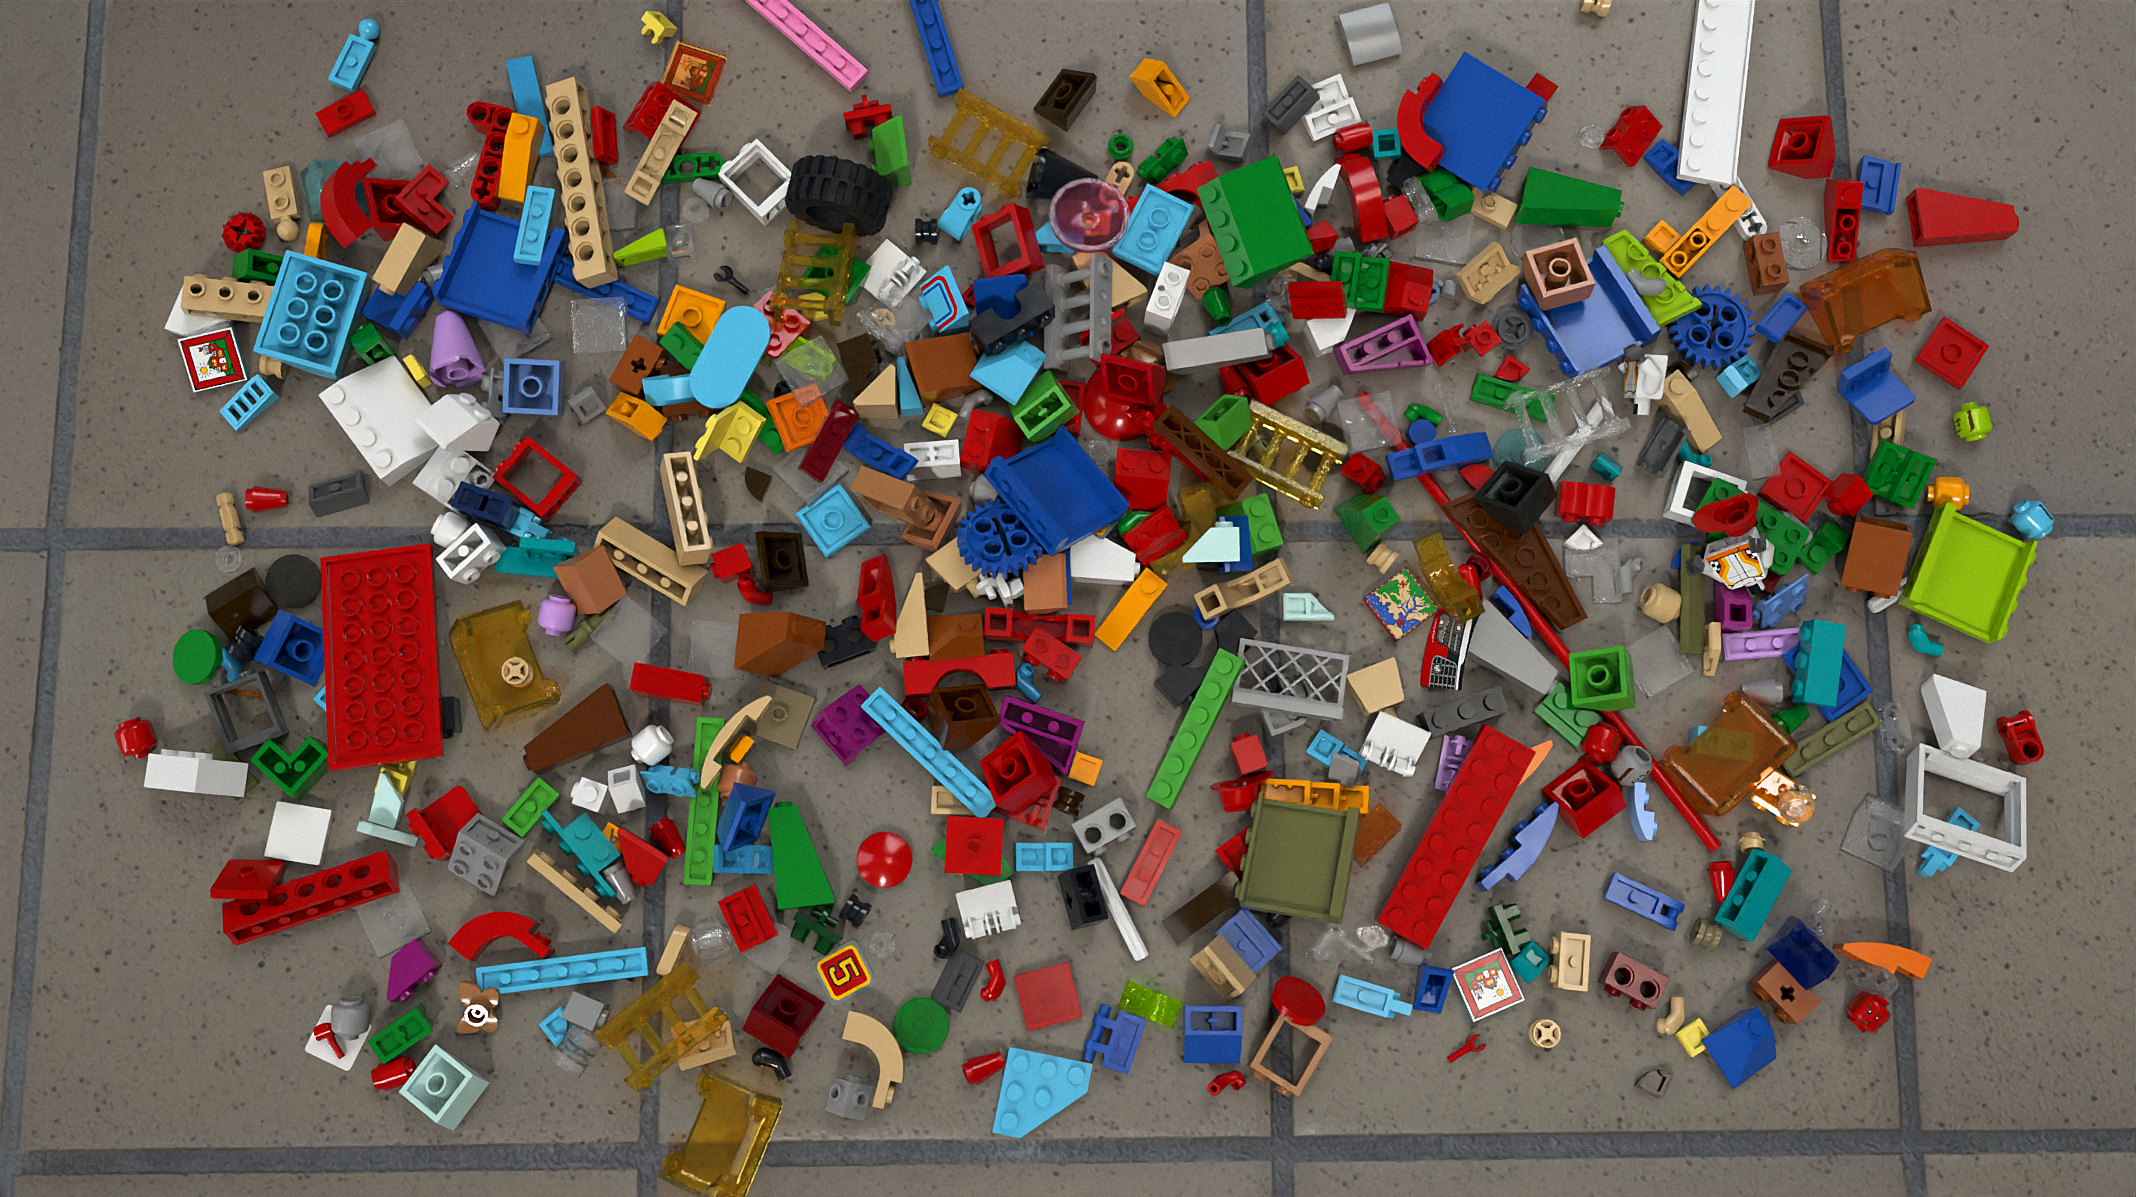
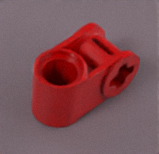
M2022 710L2018 715L2009 718L2002 716L1997 719L1998 732L2013 763L2022 766L2036 762L2043 757L2044 746L2038 735L2035 721L2029 711ZM2023 746L2028 748L2029 757L2023 753Z

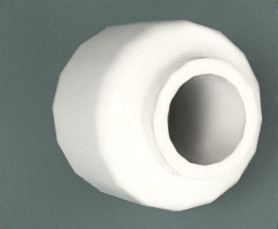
M447 512L445 515L440 514L431 530V534L434 535V542L447 549L472 527V523L470 520L453 512Z
M648 725L632 738L633 750L631 754L639 764L646 763L647 765L654 766L672 752L673 738L663 726Z

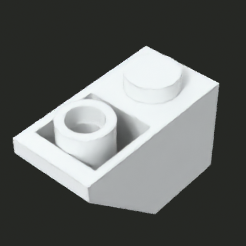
M1347 308L1346 318L1308 319L1303 330L1316 358L1342 346L1356 309Z

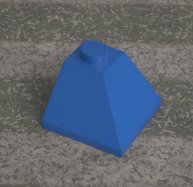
M1758 1007L1741 1010L1701 1039V1042L1732 1089L1738 1087L1776 1059L1774 1030Z

